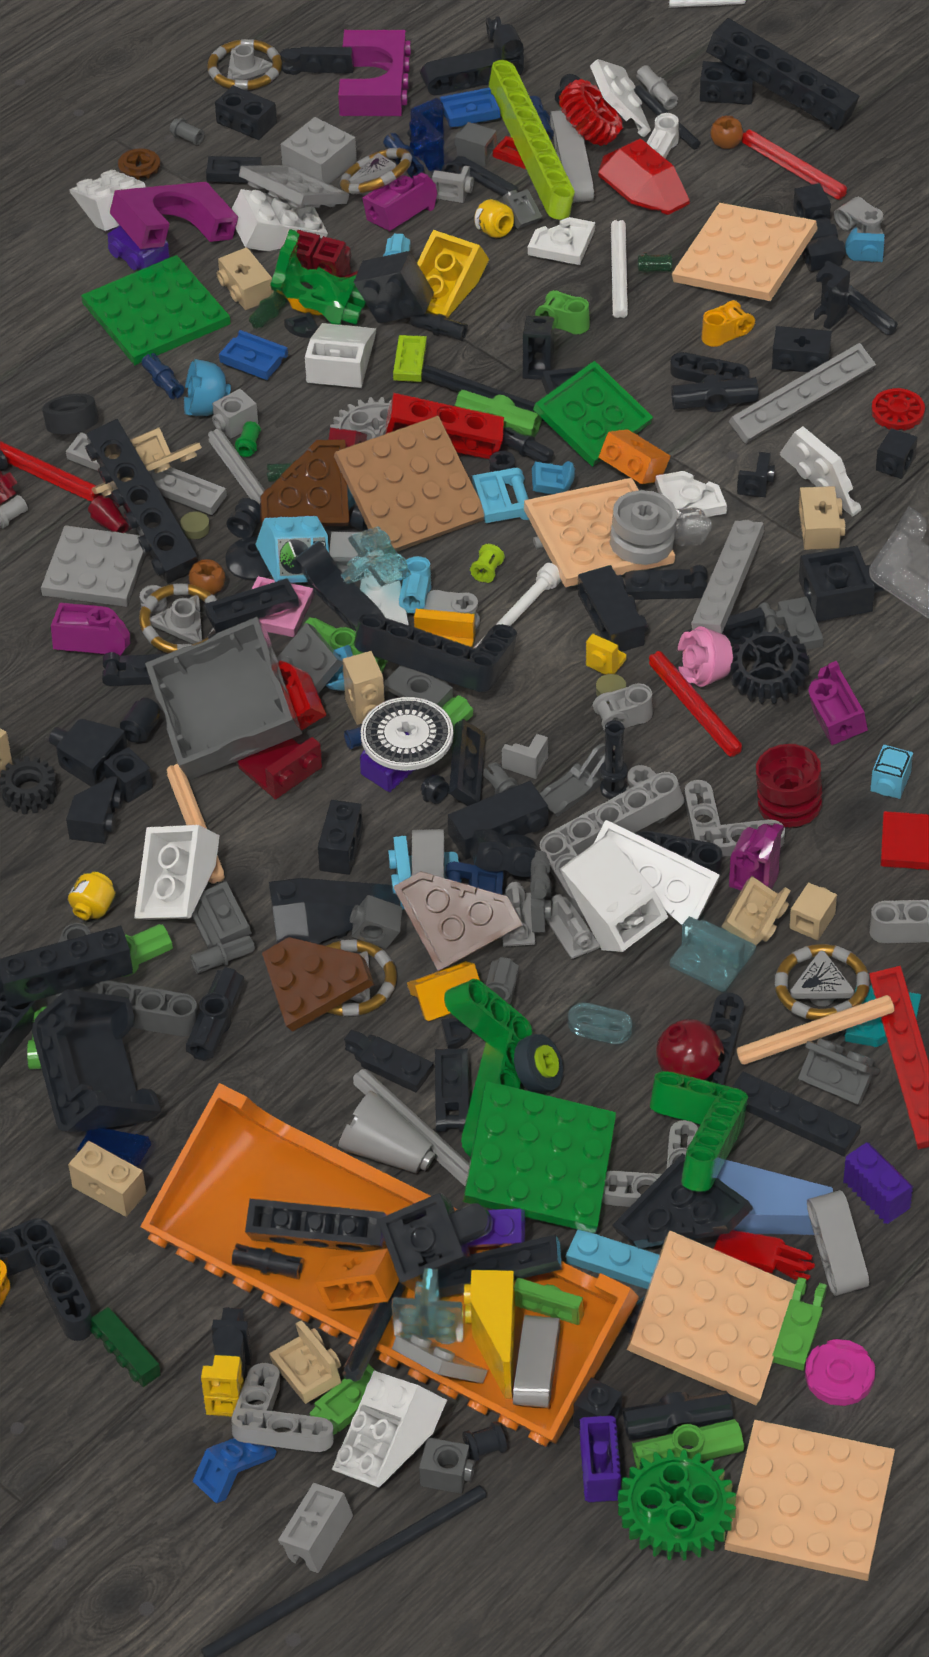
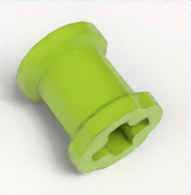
M492 544L483 545L479 550L478 560L473 562L470 567L471 575L479 582H492L496 576L495 569L505 559L503 551Z

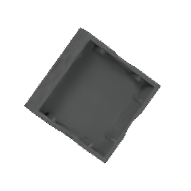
M258 617L221 631L202 643L183 647L145 663L156 698L166 716L167 731L178 765L189 780L303 734L268 632Z

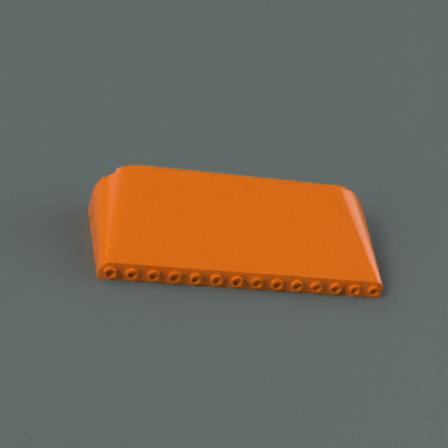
M219 1083L140 1227L150 1233L147 1239L165 1249L168 1243L178 1248L175 1254L191 1263H194L196 1258L205 1262L204 1269L220 1278L223 1277L224 1273L234 1277L235 1279L232 1284L249 1293L253 1288L263 1292L261 1299L278 1308L281 1303L292 1307L290 1314L307 1323L310 1318L321 1322L320 1330L335 1338L338 1337L339 1333H342L350 1338L348 1344L354 1347L375 1303L328 1310L315 1281L329 1257L361 1252L252 1241L245 1233L250 1198L379 1211L389 1215L431 1196L282 1122L259 1108L248 1097ZM239 1243L264 1250L268 1247L275 1249L277 1253L303 1258L304 1264L300 1278L294 1279L273 1273L264 1275L260 1273V1270L232 1265V1254L235 1245ZM504 1246L468 1248L471 1254H475ZM562 1261L561 1270L523 1278L524 1280L541 1285H554L561 1291L583 1297L584 1315L580 1325L560 1320L559 1342L549 1408L513 1405L514 1381L524 1316L550 1317L515 1306L512 1398H505L473 1339L472 1323H465L464 1293L429 1300L425 1292V1284L413 1290L406 1287L375 1351L380 1353L377 1359L395 1369L398 1364L409 1368L407 1375L424 1384H426L428 1379L440 1384L437 1388L439 1392L455 1400L458 1394L469 1399L468 1407L483 1415H486L488 1410L500 1415L497 1420L499 1423L514 1431L517 1430L518 1426H521L530 1431L528 1438L547 1447L549 1441L554 1444L558 1442L574 1414L575 1401L591 1377H595L634 1309L639 1296L630 1287L602 1273L599 1274L598 1278H595ZM412 1334L423 1336L432 1341L431 1346L447 1349L455 1353L456 1357L488 1370L483 1383L434 1373L394 1351L392 1347L396 1336L411 1339Z

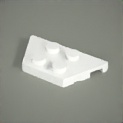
M597 59L590 67L603 98L626 121L632 118L635 121L638 133L644 138L651 129L641 108L642 101L635 94L634 83L628 77L623 67Z
M803 426L795 431L781 450L780 456L796 468L802 478L809 479L816 487L835 486L836 498L842 499V508L852 517L861 511L860 504L852 500L848 494L853 489V486L846 474L842 459Z

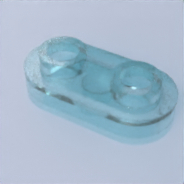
M578 1003L569 1010V1029L578 1036L611 1044L624 1043L631 1037L632 1020L623 1011L591 1003Z

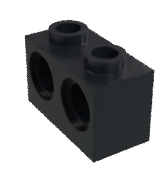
M703 61L700 79V102L752 105L754 80L724 62Z
M234 85L215 101L216 122L254 139L260 140L277 124L275 102Z
M339 800L330 801L318 843L320 871L351 874L363 830L361 803Z

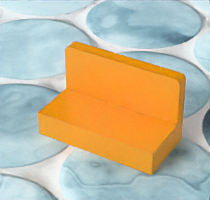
M416 608L414 627L473 647L475 639V614Z
M465 961L407 982L410 994L418 998L424 1019L431 1021L450 1014L444 1001L446 990L471 979H480L475 964Z

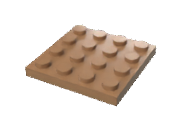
M439 416L336 451L334 454L340 471L380 553H395L484 520L481 501Z

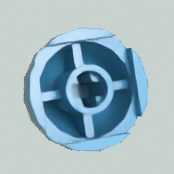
M197 359L191 362L185 388H188V397H184L185 414L193 416L214 414L212 403L230 394L231 386L226 384L225 374L216 364Z

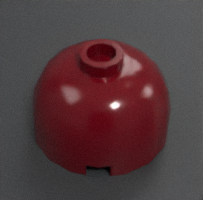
M684 1019L670 1025L662 1032L656 1047V1057L662 1071L674 1072L702 1080L708 1078L720 1065L718 1060L720 1052L724 1054L723 1044L716 1032L704 1022L695 1019Z

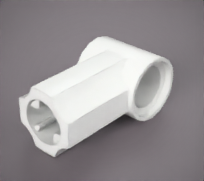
M663 113L656 117L655 128L647 141L648 145L666 159L670 149L675 147L679 141L678 117L671 113Z

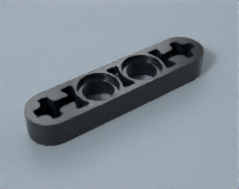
M726 992L716 998L708 1024L714 1031L721 1029L731 1034L726 1039H720L724 1047V1054L720 1052V1056L724 1059V1062L710 1075L713 1077V1083L725 1085L743 1018L744 1002L735 993ZM727 1006L733 1007L729 1019L724 1018V1011L727 1009Z

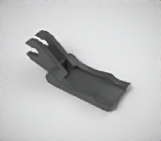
M601 743L593 749L583 766L576 763L565 776L548 785L540 793L548 804V810L556 817L599 787L600 779L602 778L600 767L605 761V752L599 753L605 749V743Z

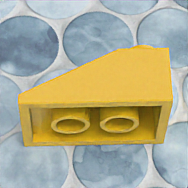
M436 230L432 231L417 262L434 291L426 312L435 315L443 314L448 318L478 284L489 261L480 245Z
M471 1270V1284H464L465 1323H472L473 1339L505 1398H512L515 1332L514 1271Z

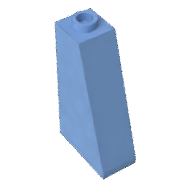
M725 1160L716 1177L747 1199L752 1205V1211L733 1230L753 1234L814 1235L807 1210V1200L833 1192L832 1187Z

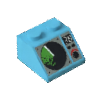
M317 516L264 518L256 542V547L275 582L288 578L290 583L307 582L294 558L317 541L321 542L329 552L328 535Z

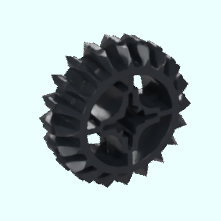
M764 626L761 633L758 634L751 630L750 638L741 636L740 644H734L732 648L733 661L729 672L731 682L734 687L738 688L740 695L747 694L750 702L758 697L762 705L766 699H771V702L775 705L777 698L781 697L787 701L788 693L797 695L798 686L804 687L806 683L805 677H808L810 672L809 655H807L806 646L800 644L798 636L791 637L788 629L781 634L776 626L772 632H767ZM751 659H753L754 664L752 665V669L749 672H747L745 670L746 665ZM791 659L793 663L786 672L783 667L786 665V661Z

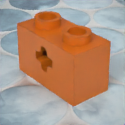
M628 429L608 432L599 454L600 459L640 484L655 482L657 475L664 474L671 457Z
M387 1248L329 1257L315 1284L327 1309L332 1310L388 1302L399 1282V1278Z

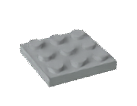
M288 165L241 166L239 177L248 180V185L259 189L265 188L269 190L268 194L273 197L287 198L290 200V205L298 208H304L305 205L319 208L320 205L335 207L336 204H347L349 193Z
M64 526L41 586L42 596L127 607L146 556L137 539L140 535Z

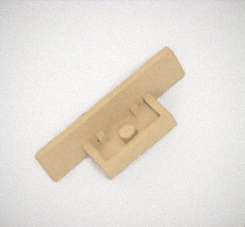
M160 427L130 439L148 471L154 470L155 474L170 468L169 462L180 458V461L184 462L197 456L195 451L202 448L200 443H193L170 453ZM112 454L108 457L110 459H115L120 455ZM124 477L121 479V481L126 482L132 480L133 478ZM102 483L93 487L92 491L94 494L102 493L103 496L111 494L113 488L110 483Z

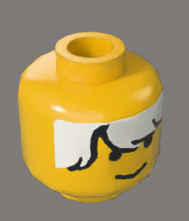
M489 199L479 205L474 221L477 229L493 238H501L512 229L514 214L512 209L506 204Z
M99 872L81 875L68 896L73 913L83 920H88L89 918L100 919L103 917L115 898L112 881Z

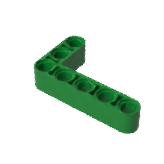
M471 979L446 990L444 994V1001L448 1011L486 1042L461 1139L462 1147L469 1157H471L486 1081L519 1089L521 1081L515 1069L514 1052L520 1040L532 1035L529 1021L478 979Z
M661 1071L654 1076L650 1108L659 1114L700 1124L686 1150L681 1183L692 1191H707L712 1187L743 1128L748 1095L737 1088L674 1072Z

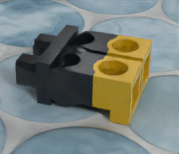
M225 1307L223 1308L221 1320L213 1319L214 1362L213 1366H203L201 1375L206 1415H233L247 1377L246 1365L251 1366L252 1352L248 1321H244L245 1314L242 1308Z

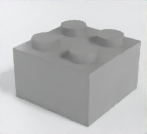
M316 117L281 143L282 165L291 166L327 184L332 183L357 162L355 137Z

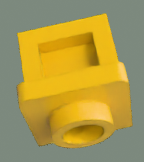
M592 634L586 641V666L603 674H615L626 661V654L618 650L617 644L595 634Z

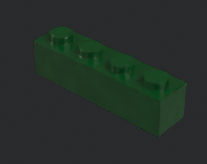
M109 1307L91 1318L92 1334L96 1339L100 1338L103 1341L105 1349L110 1354L113 1353L116 1356V1360L122 1368L126 1367L131 1379L135 1383L138 1381L142 1387H145L161 1376L159 1363Z

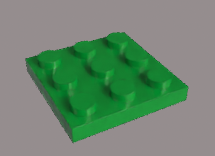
M595 361L535 403L533 409L592 467L602 460L599 458V454L608 432L628 429L637 434L651 424L653 416Z

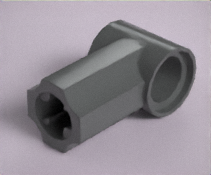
M500 957L498 960L492 961L486 986L510 1005L519 973V965L515 964L510 958Z

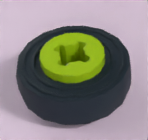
M533 1034L518 1042L514 1052V1063L517 1075L525 1088L539 1094L547 1093L557 1088L562 1080L563 1065L559 1051L552 1040L543 1034Z

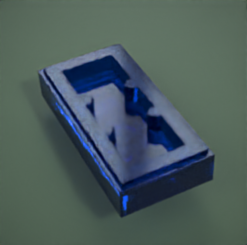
M102 1128L88 1131L76 1151L78 1153L90 1141L138 1167L152 1144L149 1136Z

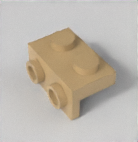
M751 876L746 881L721 927L751 948H754L761 940L767 942L776 930L777 926L773 924L775 919H779L789 905L785 900L791 890L785 887L777 894Z
M301 1320L295 1324L299 1337L274 1350L269 1355L272 1363L279 1369L282 1376L306 1404L341 1384L337 1370L341 1367V1363L331 1348L328 1350L324 1348L323 1340L315 1328L310 1330Z

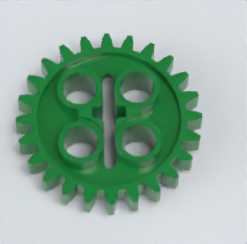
M668 1449L667 1458L663 1459L657 1452H653L652 1463L641 1458L640 1469L630 1467L629 1478L622 1479V1490L618 1492V1515L622 1516V1528H630L629 1539L634 1540L640 1537L639 1548L641 1550L652 1545L653 1556L655 1557L661 1550H665L667 1560L672 1559L674 1552H679L684 1561L687 1559V1551L691 1550L699 1558L701 1557L702 1546L713 1551L714 1539L721 1542L725 1541V1530H732V1518L736 1516V1506H734L736 1503V1493L731 1492L732 1481L724 1480L725 1470L722 1468L713 1472V1459L702 1464L701 1453L698 1452L693 1459L687 1458L686 1449L682 1450L680 1457H675L673 1451ZM677 1480V1481H679L680 1483L671 1484V1483H669V1482H667V1481ZM698 1500H706V1501H708L709 1503L700 1504V1503H698V1502H696V1501H698ZM651 1504V1505H656V1506H658V1507H657V1508H654V1509H651V1508H647V1507H645V1506ZM680 1524L687 1526V1528L678 1529L674 1526Z

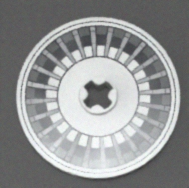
M415 697L395 698L379 704L367 714L361 726V742L368 756L378 764L395 770H416L430 766L447 753L453 741V726L448 714L435 703Z

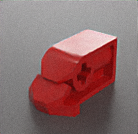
M279 661V667L300 728L304 730L326 716L325 710L309 673L287 662Z

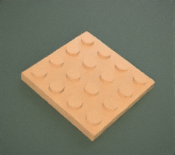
M719 203L673 271V282L771 301L817 231L816 220Z
M632 478L524 500V511L552 564L558 567L560 579L565 587L578 585V574L608 565L612 566L616 575H623L633 570H646L674 563L675 554L673 550L667 558L660 562L643 565L633 564L621 559L611 548L610 533L614 504L624 494L638 491Z
M669 1231L661 1249L627 1350L721 1391L727 1390L730 1395L757 1405L761 1399L774 1358L772 1356L789 1301L793 1296L795 1284Z
M754 1420L734 1505L736 1506V1516L732 1518V1530L727 1532L725 1550L868 1581L895 1449Z

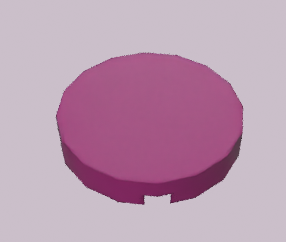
M834 1339L827 1341V1344L820 1347L818 1345L811 1351L806 1360L805 1380L808 1388L818 1399L830 1405L846 1406L858 1403L869 1394L874 1385L875 1365L873 1359L871 1361V1358L867 1355L868 1352L862 1346L850 1340Z

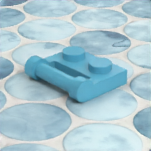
M511 468L472 475V484L481 501L485 523L518 517L523 520H529L524 511V500H529L523 484L525 478L521 469ZM505 484L513 487L518 503L511 504Z

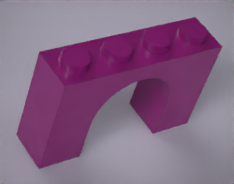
M344 30L343 47L352 48L354 67H377L386 70L387 73L370 79H340L338 93L340 116H402V107L407 105L408 93L404 89L409 88V74L405 72H410V57L406 56H411V41L406 40V30Z
M207 182L115 190L110 208L111 216L140 249L164 247L170 223L162 214L174 215L190 221L209 242L232 240L238 220L236 213Z

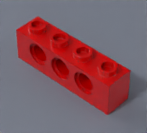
M393 393L387 412L385 434L439 416L456 452L490 459L493 453L499 451L503 439L504 417Z

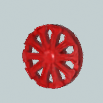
M902 388L887 389L877 394L873 399L872 417L875 418L876 423L882 427L886 426L889 430L892 428L905 431L913 429L915 425L921 423L925 413V404L922 398L913 391Z

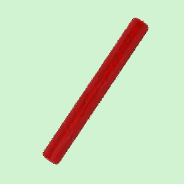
M748 129L743 133V144L812 185L820 183L824 192L835 199L841 200L846 196L847 187L755 131Z
M0 441V450L5 455L9 464L90 502L100 496V493L94 494L92 488L97 485Z
M657 651L655 654H651L649 656V665L724 752L730 757L739 754L742 751V743L663 652Z

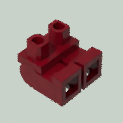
M297 229L296 232L300 236L296 256L303 268L317 270L320 267L336 277L351 274L349 263L352 255L349 246H346V242L325 236L321 239L320 235Z

